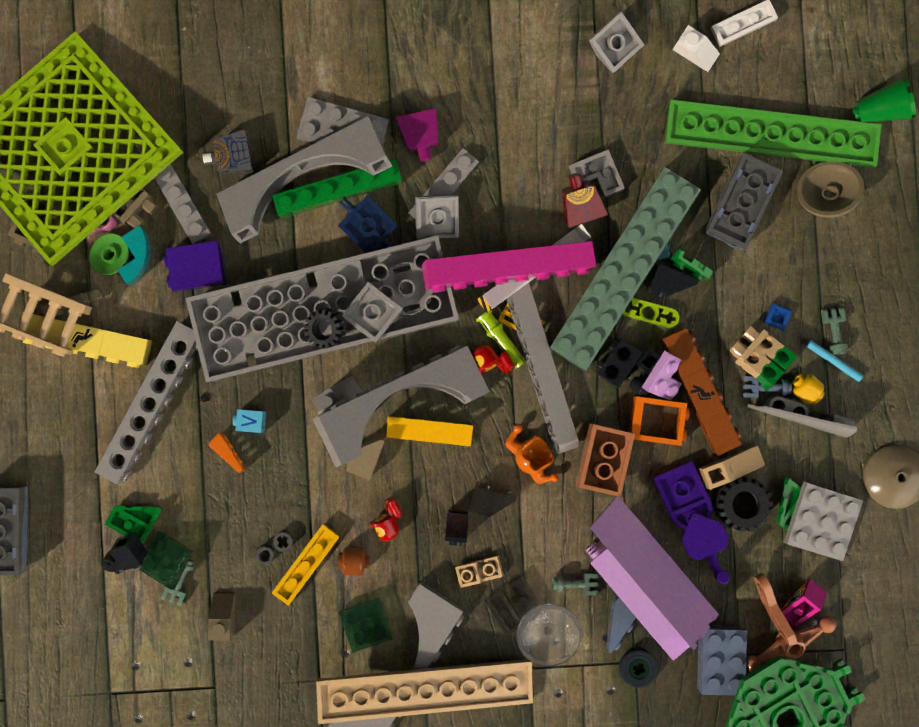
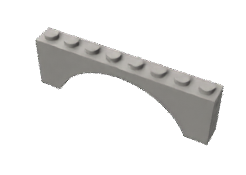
M367 116L359 119L344 129H340L336 133L320 139L309 147L303 148L297 153L283 158L272 166L264 168L260 172L244 178L237 184L217 193L216 195L231 235L239 243L258 235L264 213L273 200L272 195L277 194L289 182L305 172L328 165H348L360 168L374 176L392 167L370 118Z
M458 345L448 350L449 355L445 357L439 354L429 359L431 363L428 365H424L422 362L412 367L413 372L406 374L403 371L393 376L394 381L388 383L387 380H384L375 385V390L369 392L367 388L356 393L357 398L351 401L348 397L337 402L338 407L332 410L328 406L318 411L319 416L314 418L313 422L335 467H339L361 456L362 438L368 420L375 409L395 392L416 387L433 388L451 394L464 404L489 393L490 391L468 346L460 349Z
M420 581L408 600L415 615L419 631L418 653L411 670L426 669L431 662L435 663L441 654L439 649L442 644L447 645L453 635L450 633L454 626L458 627L464 619L462 607ZM396 717L329 723L327 727H394L395 724L392 722Z

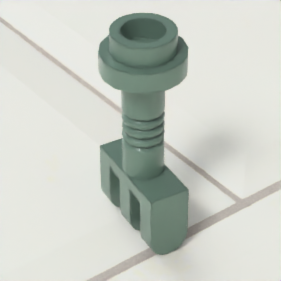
M838 307L839 316H837L835 308H830V317H828L827 309H822L823 324L831 325L834 345L830 346V351H833V355L846 353L848 346L842 343L839 325L840 322L846 321L844 307Z
M182 557L181 560H178L177 566L180 568L173 586L166 584L161 596L162 600H165L167 593H170L169 602L173 603L175 596H178L177 605L181 606L187 592L182 590L181 587L187 572L194 569V561L192 559Z
M584 573V580L563 579L562 575H557L552 578V590L562 592L563 588H583L584 595H599V590H591V587H599V582L591 581V578H599V573Z

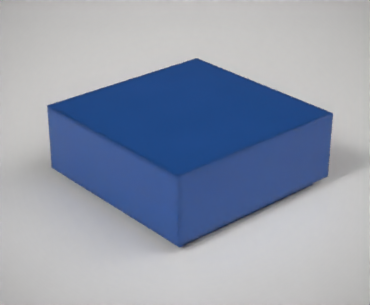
M771 303L763 323L784 331L792 310Z

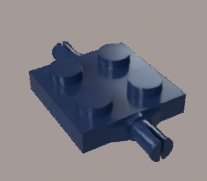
M368 195L355 205L346 197L339 202L348 212L337 226L365 253L373 252L381 245L384 248H389L388 245L390 247L394 246L388 238L398 225Z

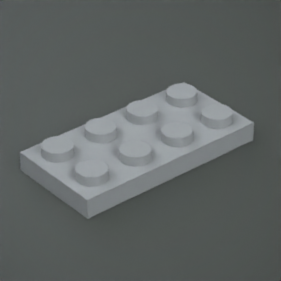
M308 97L296 138L314 144L320 139L326 138L338 130L355 123L357 120L368 116L383 144L390 120Z

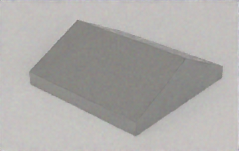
M621 11L589 39L596 56L612 73L617 71L644 46V43Z

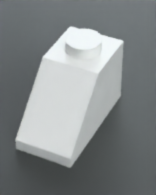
M689 25L673 48L675 52L707 72L720 54L705 35Z

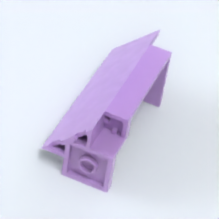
M617 496L589 527L600 541L598 543H591L585 549L587 552L584 556L674 661L689 647L693 650L696 649L698 645L695 642L705 636L710 628L708 624L715 620L719 614L621 498Z

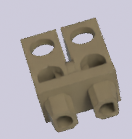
M110 175L105 179L108 183ZM100 188L99 194H100L105 188ZM142 188L113 215L122 223L136 228L139 225L143 226L145 223L138 214L144 209L152 215L158 209V205L152 199L153 196Z

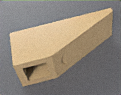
M757 445L698 467L705 488L711 490L765 466V463Z

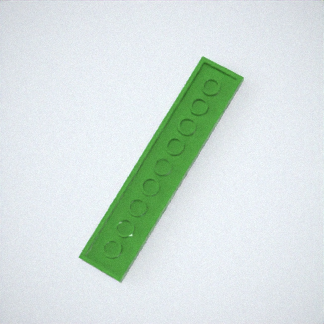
M670 100L665 143L821 162H843L848 165L875 168L878 162L882 124Z

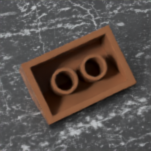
M589 423L575 486L621 497L635 434Z

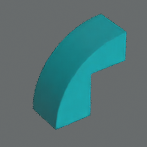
M140 225L122 236L135 259L118 269V272L126 284L130 286L136 284L143 277L151 260L150 238L146 229Z

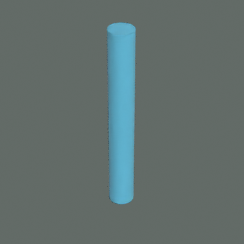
M811 339L807 342V348L856 381L860 382L862 380L863 374Z

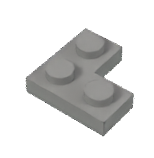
M609 149L569 165L571 174L581 173L583 182L597 179L604 198L625 189Z

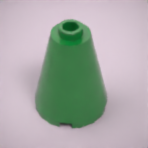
M902 77L856 101V106L852 107L855 120L859 119L860 122H880L915 119L916 106L913 92L906 88L910 86L907 77Z

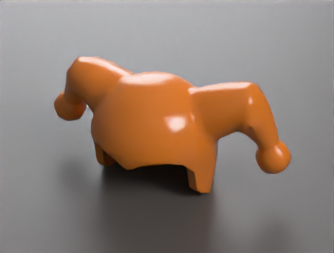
M516 424L514 430L506 439L505 445L515 454L518 467L523 472L530 474L538 484L549 481L557 482L559 480L557 473L552 475H545L543 473L554 462V457L548 444L539 436H534L525 442L518 441L517 435L522 432L523 427L520 424Z

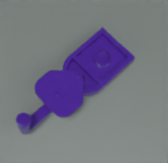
M693 461L652 478L670 519L677 527L685 530L682 543L687 554L696 560L706 557L715 580L722 584L728 583L730 574L722 570L715 553L726 548L728 537L722 524L710 519L712 504Z

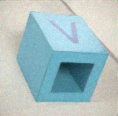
M237 409V413L233 415V426H236L235 431L264 433L266 411Z

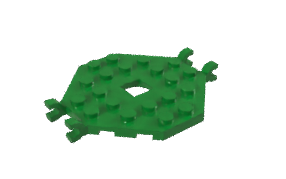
M776 656L741 678L726 727H779L776 720L780 714L788 709H793L799 721L793 727H846L844 722L847 714L850 715L852 706L863 702L866 698L863 692L857 691L855 686L850 688L846 694L839 678L851 673L852 670L849 664H844L841 658L834 662L833 668H827Z

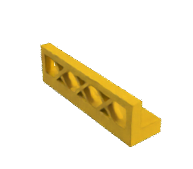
M393 416L387 417V438L471 446L473 425Z

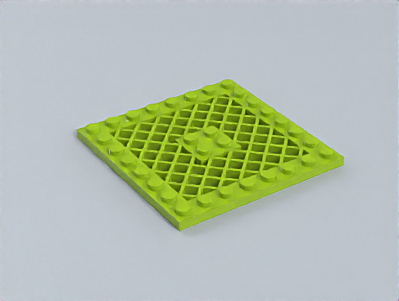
M76 31L0 95V158L1 155L8 156V164H0V170H7L6 177L0 172V207L51 266L60 261L183 153L178 145ZM69 71H77L76 80L68 79ZM83 72L90 80H82ZM53 85H60V94L52 93ZM67 85L75 86L74 94H66ZM81 86H90L89 94H81ZM96 87L103 95H95ZM36 99H44L43 108L36 107ZM51 99H59L58 108H50ZM65 100H73V108H65ZM80 100H88L87 109H79ZM95 100L103 101L102 109H94ZM109 102H110L117 110L108 109ZM20 113H28L27 122L20 121ZM35 113H43L42 122H34ZM49 114H57V121L48 122ZM64 114H72L71 122L66 117L63 119ZM78 114L86 115V123H78ZM93 115H101L100 124L92 123ZM108 115H116L115 124H107ZM122 116L129 124H121ZM4 127H12L11 136L3 135ZM19 127H26L25 136H18ZM33 128H41L40 136H32ZM77 129H85L84 136ZM91 129H100L99 138H91ZM106 130H114V139L105 138ZM121 130H129L128 139H120ZM135 131L143 140L135 139ZM3 141H10L9 150H2ZM17 141L25 142L24 151L16 150ZM31 142H36L34 147L38 151H31ZM91 144H98L97 153H92L95 149ZM104 144H113L112 153H104ZM119 145H128L127 154H118ZM134 145H143L142 154H133ZM15 156H23L22 165H14ZM30 156L38 157L37 166L29 165ZM44 158L51 166H43ZM88 158H97L96 168L87 167ZM103 159H111V168H102ZM118 159H126L125 168H117ZM14 170L21 171L20 180H13ZM28 171H36L35 180H27ZM43 171L51 172L50 181H42ZM72 172L80 173L79 182H71ZM57 173L62 178L65 176V181H56ZM87 173H95L94 182H86ZM101 173H110L109 183L101 182ZM12 185H20L19 193ZM27 185L34 186L33 195H25ZM41 186H49L48 195H40ZM56 186L64 187L63 196H55ZM70 187H79L78 197L69 196ZM85 187L93 188V197H84ZM100 188H105V189L99 194ZM25 200H33L32 208ZM39 201H47V210H38ZM54 201H62L61 211H53ZM69 202H77L76 211H68ZM83 202H89V203L83 208ZM38 215H46L45 223ZM52 216H61L60 226L52 225ZM67 216H73L69 221H67Z

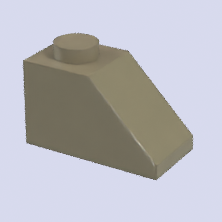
M382 435L363 443L361 446V456L347 462L346 471L370 480L387 436Z
M213 593L208 621V640L230 641L234 637L235 593Z

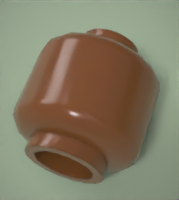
M346 547L343 552H339L338 569L342 570L344 575L361 576L365 568H369V555H365L363 548Z

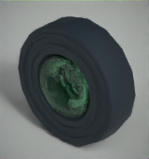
M636 648L629 650L623 655L620 660L619 671L625 683L632 687L642 688L647 687L654 681L657 676L658 666L651 653L644 649ZM639 663H642L643 671L639 670L638 673H635L636 671L633 666H638Z

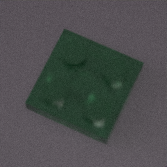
M157 532L139 570L166 588L175 590L193 550L167 534Z
M380 597L338 612L352 653L393 639Z

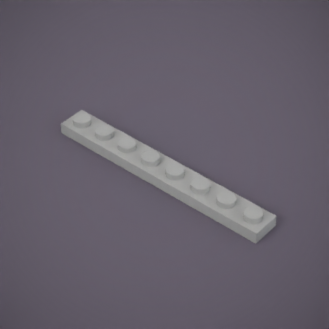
M122 116V123L129 124ZM135 131V139L143 140ZM136 145L138 151L142 154L143 145ZM170 164L155 177V180L192 244H197L211 236L212 233L173 165Z

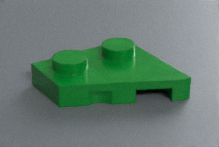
M681 249L671 254L668 261L673 263L672 267L679 271L685 269L691 273V277L699 281L710 279L713 271L696 259L684 256L685 252Z
M787 477L784 479L776 523L786 531L788 530L801 491V487Z
M115 505L104 525L124 536L135 533L141 543L144 544L164 508Z

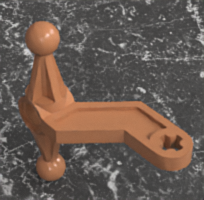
M763 573L754 576L761 602L779 634L775 642L759 656L752 655L746 658V670L752 672L776 656L793 660L801 657L805 652L806 646L821 633H832L836 630L837 623L835 619L826 616L820 620L819 625L798 631L792 630L776 602L772 587Z

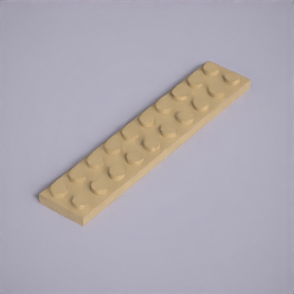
M530 659L317 678L318 724L533 703L532 661Z

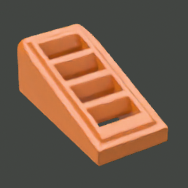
M219 432L208 444L209 447L238 473L244 472L246 470L245 465L223 432Z

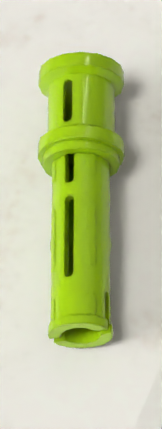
M492 310L488 313L484 312L475 319L487 331L486 335L490 338L492 337L501 350L509 355L515 365V369L526 362V359L504 332L503 324L499 323L493 316Z

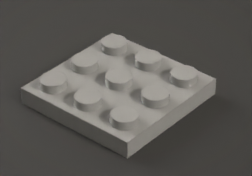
M803 481L784 543L843 561L863 500Z

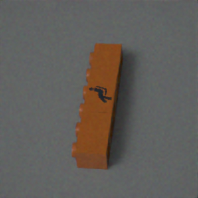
M687 328L661 339L660 341L665 351L682 360L675 373L682 383L681 386L713 454L719 456L740 446L739 440L742 439L740 432L736 427L733 428L730 421L732 420V415L728 408L724 409L721 402L723 396L720 390L715 389L712 383L714 377L709 369L706 370L703 364L705 358L700 350L697 351L694 345L696 339L692 331L688 332Z

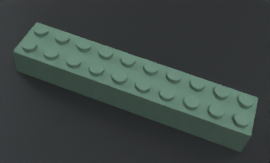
M664 167L553 340L549 347L551 351L581 370L587 371L701 189L668 168Z

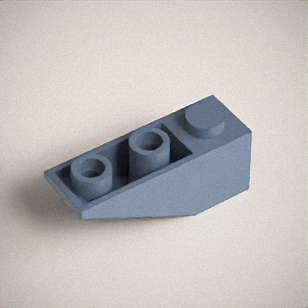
M617 594L612 599L606 648L610 653L620 648L623 643L622 637L626 632L629 633L636 623L634 622L636 616Z

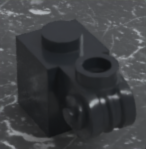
M650 348L636 362V365L642 371L641 376L634 377L629 384L630 389L641 397L652 394L643 389L642 386L661 355Z
M132 533L117 538L111 550L107 552L102 560L101 566L104 570L114 572L115 574H120L132 568L137 569L143 564L148 551L137 535Z

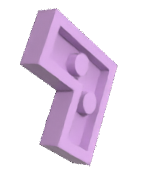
M664 350L642 388L671 401L678 393V389L682 384L672 378L682 360Z

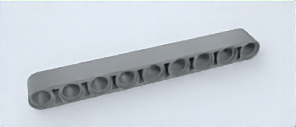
M527 283L508 297L507 302L553 448L557 454H561L578 448L579 441L530 285Z

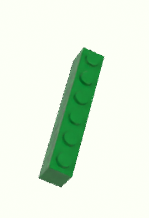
M396 159L390 160L392 167L374 176L367 171L359 169L272 195L278 216L281 219L338 203L344 197L351 199L402 184Z

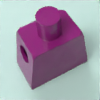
M436 108L396 117L398 127L409 153L418 151L420 162L432 160L430 149L438 147Z

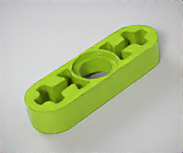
M632 298L630 302L631 306L636 308L638 303L642 304L639 309V316L635 315L636 310H630L629 313L624 311L622 314L625 317L665 328L674 327L678 324L680 318L675 309ZM645 307L653 308V318L648 319L644 317L643 309ZM659 309L662 310V315H668L669 312L672 313V317L675 320L668 324L666 323L667 319L660 317L659 322L656 321Z

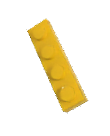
M323 523L273 590L272 594L289 606L339 539L340 535Z

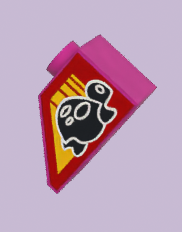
M810 579L795 590L780 610L789 625L795 628L821 610L827 592Z

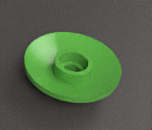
M117 234L103 235L95 241L90 250L91 266L102 275L115 274L118 272V269L126 264L129 257V248L121 236Z

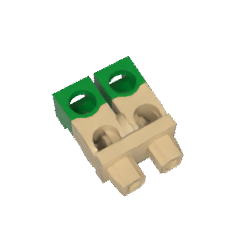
M750 326L742 336L751 343L750 346L747 348L738 340L729 351L737 358L735 363L761 383L760 386L768 391L798 356L774 337L768 335L767 331L759 332Z

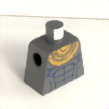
M240 130L213 140L214 151L202 153L204 165L216 164L217 170L222 174L255 173L249 134L246 130Z

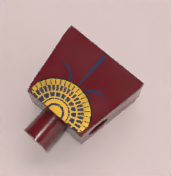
M581 173L569 175L570 187L561 190L564 221L570 228L608 215L594 184L591 181L583 182Z

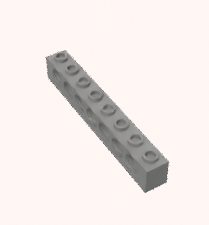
M176 321L95 470L96 474L115 484H121L129 479L132 473L130 468L133 463H137L142 455L140 450L143 444H147L151 439L153 426H157L163 416L161 411L164 406L167 407L173 398L171 395L173 389L178 388L183 380L181 375L184 369L190 367L193 361L191 356L195 350L198 351L193 328ZM183 341L186 344V350L180 353L177 347ZM171 360L176 363V369L173 372H170L167 368ZM160 379H163L166 383V387L162 391L157 387ZM149 398H153L156 402L152 410L147 406ZM140 416L145 419V426L143 428L137 425V419ZM130 435L135 439L133 447L127 444V438ZM119 454L123 455L125 459L122 466L116 460Z

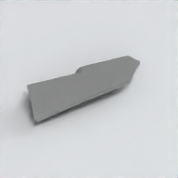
M769 397L765 401L764 406L750 404L747 406L753 410L844 438L852 436L858 429V427L854 426V419L835 413H829L825 420L808 416V408L804 404L783 397ZM776 400L780 403V409L772 407ZM798 407L800 414L793 413L794 408Z

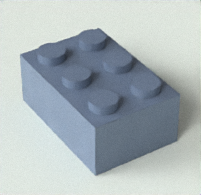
M709 625L710 628L705 636L698 639L697 689L702 695L735 696L741 678L746 675L747 630L742 626Z

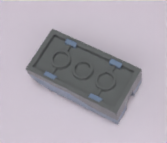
M746 153L742 154L738 158L706 227V234L716 240L725 242L735 249H747L783 171Z
M28 486L0 487V575H20L24 572L26 566Z

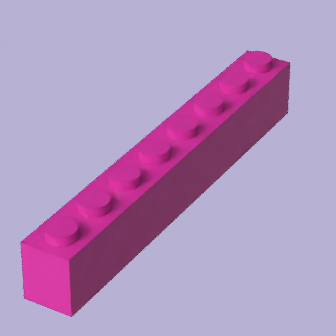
M592 241L425 260L422 264L425 289H432V292H442L447 287L460 290L467 288L466 285L472 284L475 287H484L489 282L502 285L507 284L508 280L516 279V282L529 281L531 277H536L537 280H544L550 278L549 275L556 274L557 278L567 277L573 272H577V275L589 274L590 270L596 267Z

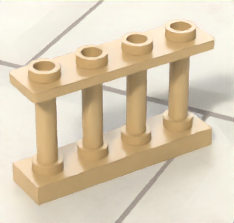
M5 273L2 282L9 284L8 288L10 290L0 312V332L10 331L13 333L12 337L22 341L25 338L33 341L32 345L42 349L47 346L53 349L52 353L62 357L65 354L72 355L74 351L66 348L75 323L78 316L81 317L82 314L89 315L92 307ZM22 290L29 292L28 296L30 298L18 328L6 324L18 292L21 293ZM42 298L49 300L48 304L50 306L38 336L26 332L38 300L41 301ZM62 306L69 308L68 312L70 314L58 344L46 340L58 308L61 309Z

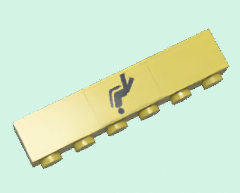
M33 314L26 332L38 336L45 317ZM54 319L46 340L58 344L66 321ZM75 324L66 348L73 350V354H78V351L86 352L85 357L98 359L100 355L107 357L106 361L119 364V360L127 361V366L140 368V365H147L152 340ZM25 338V340L23 341V343L31 345L33 342L32 340Z

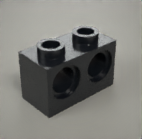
M622 338L611 343L607 350L610 352L606 359L602 357L595 367L598 369L596 375L615 388L621 386L643 354V352ZM621 347L626 348L628 351V357L625 360L618 356V350ZM609 365H613L616 368L617 372L614 377H609L606 374V368Z

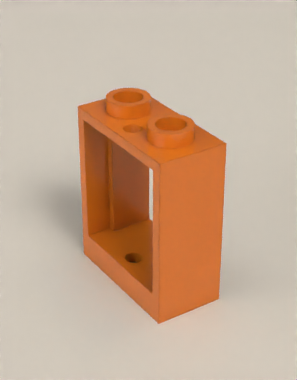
M633 396L629 433L635 434L634 440L682 446V442L686 441L687 429H684L685 420L688 421L690 409L687 408V403ZM644 403L679 408L675 439L640 435Z

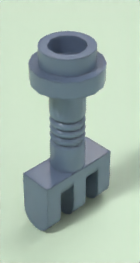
M743 376L744 381H752V385H743V389H752V393H743V397L759 398V391H766L753 376ZM782 379L781 383H775L768 391L781 392L782 396H787V394L792 392V383L787 382V379Z

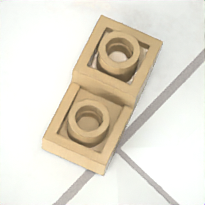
M499 555L455 567L460 588L504 576Z

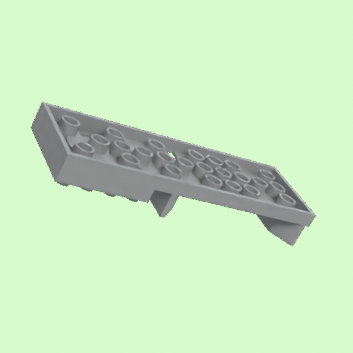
M438 235L185 298L205 381L218 382L224 378L373 342L347 320L343 321V325L347 324V328L344 329L347 332L343 336L344 340L339 342L338 345L327 349H319V346L314 347V342L309 343L307 340L310 336H305L304 332L308 331V329H304V325L308 324L305 320L307 317H310V313L329 307V309H336L335 312L339 311L341 313L339 317L342 318V314L367 282L403 308L379 341L459 321L451 287L445 288L446 290L442 292H432V289H425L422 270L423 262L430 259L444 258ZM314 272L317 285L309 287L306 274ZM239 291L242 304L234 306L231 293ZM322 320L319 324L320 332L324 336L330 335L332 333L331 324L327 320ZM254 353L257 365L249 367L246 355Z

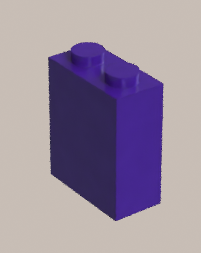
M218 241L166 248L164 263L169 269L167 284L172 291L177 293L227 285L221 244Z

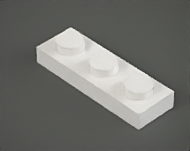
M766 0L713 25L710 29L718 46L721 47L776 21L778 16L770 0Z

